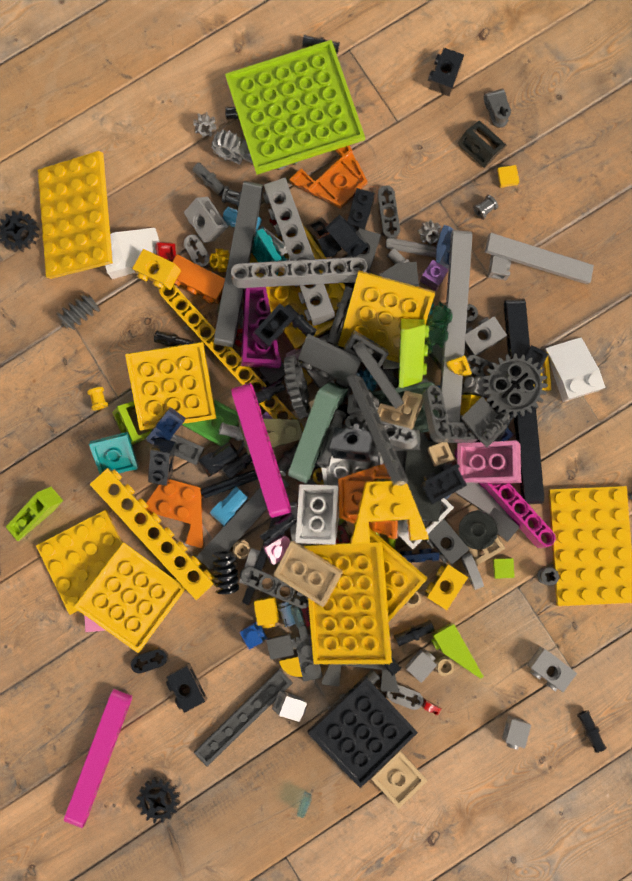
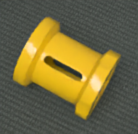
M96 387L87 391L93 406H91V409L93 411L109 406L104 398L103 387Z

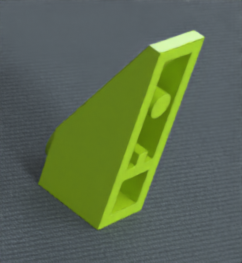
M52 486L37 492L10 521L6 528L17 541H20L56 510L63 502L62 498Z
M452 622L431 633L434 638L431 642L436 650L440 649L441 652L478 678L484 677Z

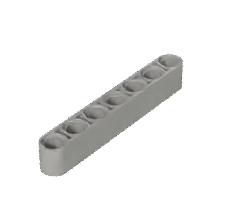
M356 257L241 263L232 267L231 278L233 285L237 288L356 282L358 272L354 268H360L363 272H366L367 262L363 258ZM341 269L343 272L337 273L334 270ZM321 270L323 271V273L317 274L314 271ZM302 271L304 274L297 275L295 272ZM282 272L284 275L277 276L275 273ZM257 273H263L264 276H263V277H257L256 274H257ZM238 274L245 275L243 278L236 277Z

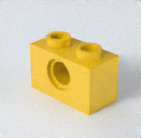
M145 249L142 250L132 268L137 273L139 279L145 282L150 280L157 288H167L171 290L181 272L175 263Z
M445 564L444 567L441 565L435 574L437 578L434 583L430 582L426 587L425 592L427 594L425 597L443 609L448 610L468 577L450 565ZM444 580L449 583L447 591L440 589V583Z
M276 597L256 599L254 606L257 625H262L263 628L274 627L275 623L279 620Z

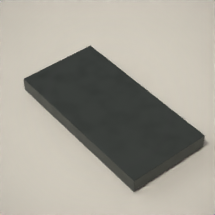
M420 440V450H406L404 473L421 519L439 522L441 500L431 505L420 483L425 481L423 477L432 472L435 475L442 472L440 468L445 466V463L434 467L427 448L440 442Z

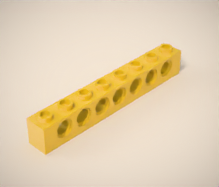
M107 468L90 483L91 487L193 598L197 600L214 584L212 581L214 579L213 575L207 569L203 571L199 567L201 562L194 555L192 557L186 552L188 548L181 541L176 542L173 538L175 534L168 527L164 528L160 524L162 520L155 512L151 514L146 509L148 507L146 502L142 498L138 500L133 495L135 493L134 489L128 483L124 485L120 481L122 476L115 469L111 471ZM113 484L119 486V493L117 495L110 493V487ZM127 498L133 502V506L129 510L123 507V501ZM139 513H143L146 516V521L143 524H139L136 521V516ZM152 527H156L159 530L157 538H152L149 535V530ZM166 541L170 542L173 546L172 551L169 553L164 552L162 549V545ZM183 556L186 560L185 566H177L175 563L176 557ZM192 570L199 573V579L196 581H191L188 577V573Z

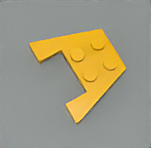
M392 481L365 483L350 544L370 543L369 522L407 520L409 540L429 539L407 483L403 486L393 485Z

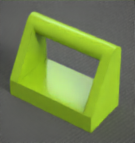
M134 401L117 406L112 412L121 433L128 432L132 445L145 440L150 433L137 434L128 414V410L135 407Z

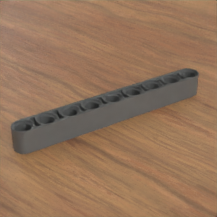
M243 182L214 336V344L228 347H234L245 288H237L233 285L231 269L236 264L250 263L263 194V184ZM243 274L236 275L237 278H243L245 276Z

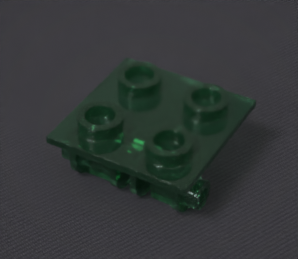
M441 301L432 310V320H430V323L434 324V326H429L431 330H429V337L426 340H428L429 345L437 343L443 348L444 342L448 340L447 329L448 324L452 321L453 314L451 309Z

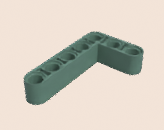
M328 382L319 389L288 476L304 483L308 482L333 414L344 402L348 392L347 388Z

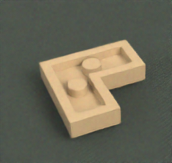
M405 391L402 397L404 404L398 408L380 403L377 412L381 421L413 430L423 404V398L421 394Z

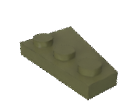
M237 418L244 439V443L247 449L248 455H250V451L248 448V444L243 432L240 419ZM263 419L272 448L301 439L303 431L298 419Z

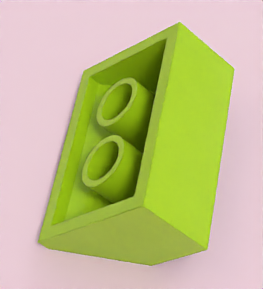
M401 319L399 388L422 382L423 375L427 373V363H423L424 356L428 355V345H424L425 338L429 337V326H426L425 319Z

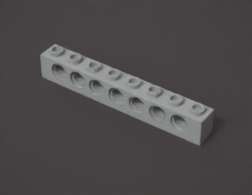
M286 178L265 184L266 192L263 193L266 204L270 203L271 209L268 210L271 219L276 220L277 225L274 227L277 236H281L282 242L287 246L289 258L286 260H315ZM278 201H284L281 204H276ZM284 217H289L286 221L282 220ZM290 233L296 234L293 237H288ZM295 250H301V251H302V252L299 253V254H294V253H293ZM319 270L314 271L315 273L320 274ZM302 271L295 272L297 275L304 274ZM314 284L311 288H306L305 285H295V287H300L301 292L298 295L301 304H306L307 309L304 312L307 321L311 320L313 326L335 318L334 310L324 284ZM314 300L320 301L318 305L311 304Z

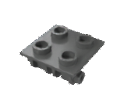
M483 396L461 417L486 448L504 431L510 418L506 412L498 415Z

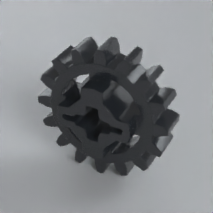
M12 211V216L6 213L7 219H0L2 223L0 225V243L8 250L11 249L14 252H17L18 248L21 252H24V247L30 250V244H36L34 238H39V235L36 233L39 230V227L36 225L37 222L28 213L25 215L23 211H20L18 215L15 211Z
M153 777L152 783L147 780L145 787L140 788L139 791L142 794H138L136 799L141 802L137 804V808L143 809L140 815L146 814V821L153 818V823H156L158 819H160L161 823H164L166 817L170 820L173 816L172 813L177 812L178 808L176 806H179L181 801L176 798L180 796V792H175L177 785H170L171 779L166 783L164 782V777H161L160 781ZM161 787V789L155 790L153 788ZM158 797L161 798L159 803L156 802Z

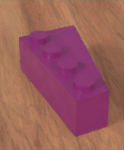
M266 287L245 288L241 366L280 368L282 365L277 340L265 350L251 338L254 331L271 314Z

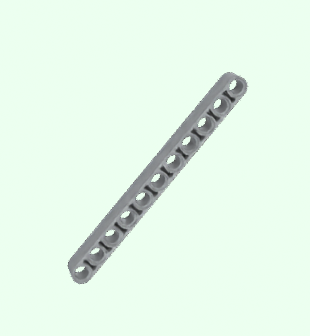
M452 230L440 379V389L444 398L448 422H460L463 376L449 370L446 362L464 356L472 231ZM453 428L454 434L458 437L459 431Z

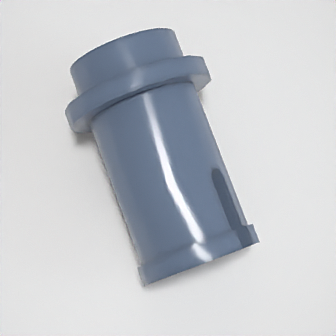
M285 601L277 604V611H280L284 627L296 624L291 610L292 604Z

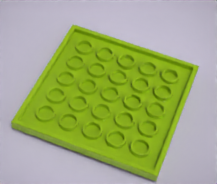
M332 40L225 74L257 175L365 140V135Z

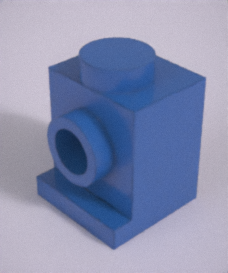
M257 622L240 631L249 650L267 639L262 626H258Z

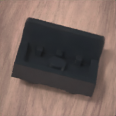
M449 463L440 468L442 472L436 475L432 472L423 477L425 481L420 483L431 505L467 486L458 470L459 464L452 465Z

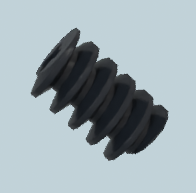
M230 551L212 553L213 557H218L217 560L213 561V564L219 566L213 568L214 572L219 573L214 576V579L220 580V582L214 584L215 587L220 588L215 592L225 595L238 591L239 577L237 576L238 570L236 569L238 563L235 561L237 555Z

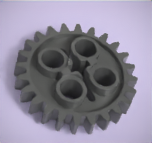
M514 354L513 359L506 355V361L498 358L499 365L493 362L492 367L494 370L487 369L490 376H484V380L488 381V383L483 384V387L488 388V390L483 394L490 395L487 402L493 401L492 408L498 406V413H501L503 410L508 414L512 412L514 418L517 412L523 417L525 410L531 414V407L537 409L539 406L536 402L542 403L544 401L540 395L547 394V392L542 390V388L548 386V384L542 383L547 376L540 375L544 369L537 370L536 368L539 363L537 362L532 365V358L525 361L524 354L521 356V359L517 358V354ZM514 367L518 368L520 370V375L516 377L512 376L510 374V369ZM525 373L528 374L520 382L519 389L514 388L505 398H502V395L511 388V382L516 383ZM496 382H505L506 389L498 390L495 386ZM524 382H533L534 389L526 390ZM510 396H519L520 403L512 404L509 399Z
M294 355L285 357V384L293 409H295L299 419L309 417V391L302 367L299 366V362H297V358Z

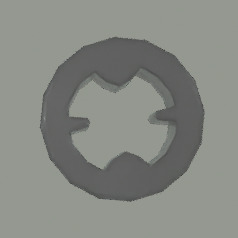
M468 304L467 311L469 309L473 311L471 314H474V316L467 317L466 323L473 322L478 315L477 308L472 304Z

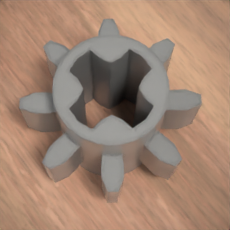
M208 112L202 115L198 113V120H193V125L196 126L195 133L199 132L202 137L212 136V130H216V124H214L215 117L210 118Z
M431 219L429 222L422 223L421 229L418 230L422 242L427 240L429 245L436 241L438 242L441 233L440 224L438 222L434 224Z

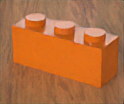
M177 254L173 263L179 267L181 272L174 285L186 287L187 292L203 296L202 299L210 304L213 302L219 304L225 278Z

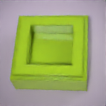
M513 558L493 559L494 579L515 578Z

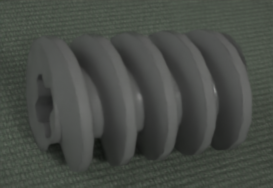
M89 293L88 297L81 294L82 301L77 298L74 299L75 306L69 303L70 310L63 307V315L56 312V315L67 329L69 327L75 330L74 323L82 325L81 318L87 321V314L93 317V309L97 312L100 311L99 306Z

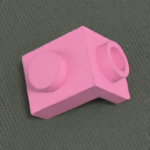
M279 535L268 545L263 546L271 564L274 565L282 560L291 542L287 536Z

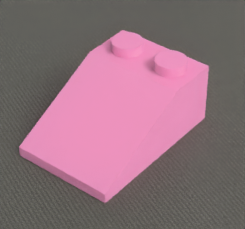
M482 442L457 443V464L460 466L458 470L466 483H521L519 442H492L488 448Z

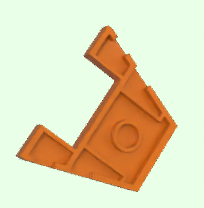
M350 145L335 150L341 158L316 181L301 168L289 179V182L341 209L355 196L356 188L363 189L368 182L352 153Z
M384 463L338 479L339 518L355 524L365 483L377 482V479H391ZM397 520L369 522V528L372 531L387 535L391 539L398 538Z
M171 479L167 486L158 485L146 502L148 505L146 509L151 514L155 512L157 515L191 524L185 544L203 548L202 488ZM139 513L136 517V521L139 524H143L146 521V516L143 513Z

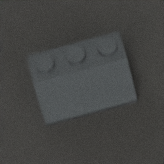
M310 334L307 335L298 358L301 367L309 371L314 369L323 378L328 379L331 377L336 380V384L342 387L350 386L347 377L352 374L357 375L362 362L360 358Z

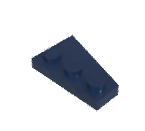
M431 548L420 549V553L412 554V550L400 551V554L410 563L425 562L426 560L440 561L439 553L431 552Z

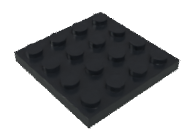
M366 676L307 730L308 735L359 788L363 787L418 734L417 730Z

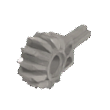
M222 129L221 132H217L214 135L211 148L214 150L213 153L219 155V158L222 157L225 161L229 159L239 165L242 159L253 163L249 149H247L246 140L237 137V133L233 134L230 130L226 132Z

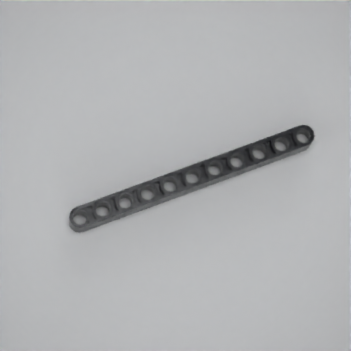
M525 299L504 300L508 355L510 359H513L514 354H517V358L521 359V356L523 354L526 355L530 348ZM514 367L510 369L512 376L515 375L518 368ZM533 383L529 388V391L534 389ZM531 407V414L525 410L523 417L517 412L514 418L516 441L520 443L521 497L529 505L544 503L537 413L534 407Z

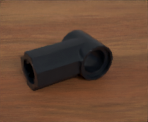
M227 442L216 451L200 458L198 462L207 476L210 477L219 472L225 464L239 456L234 445L231 442Z

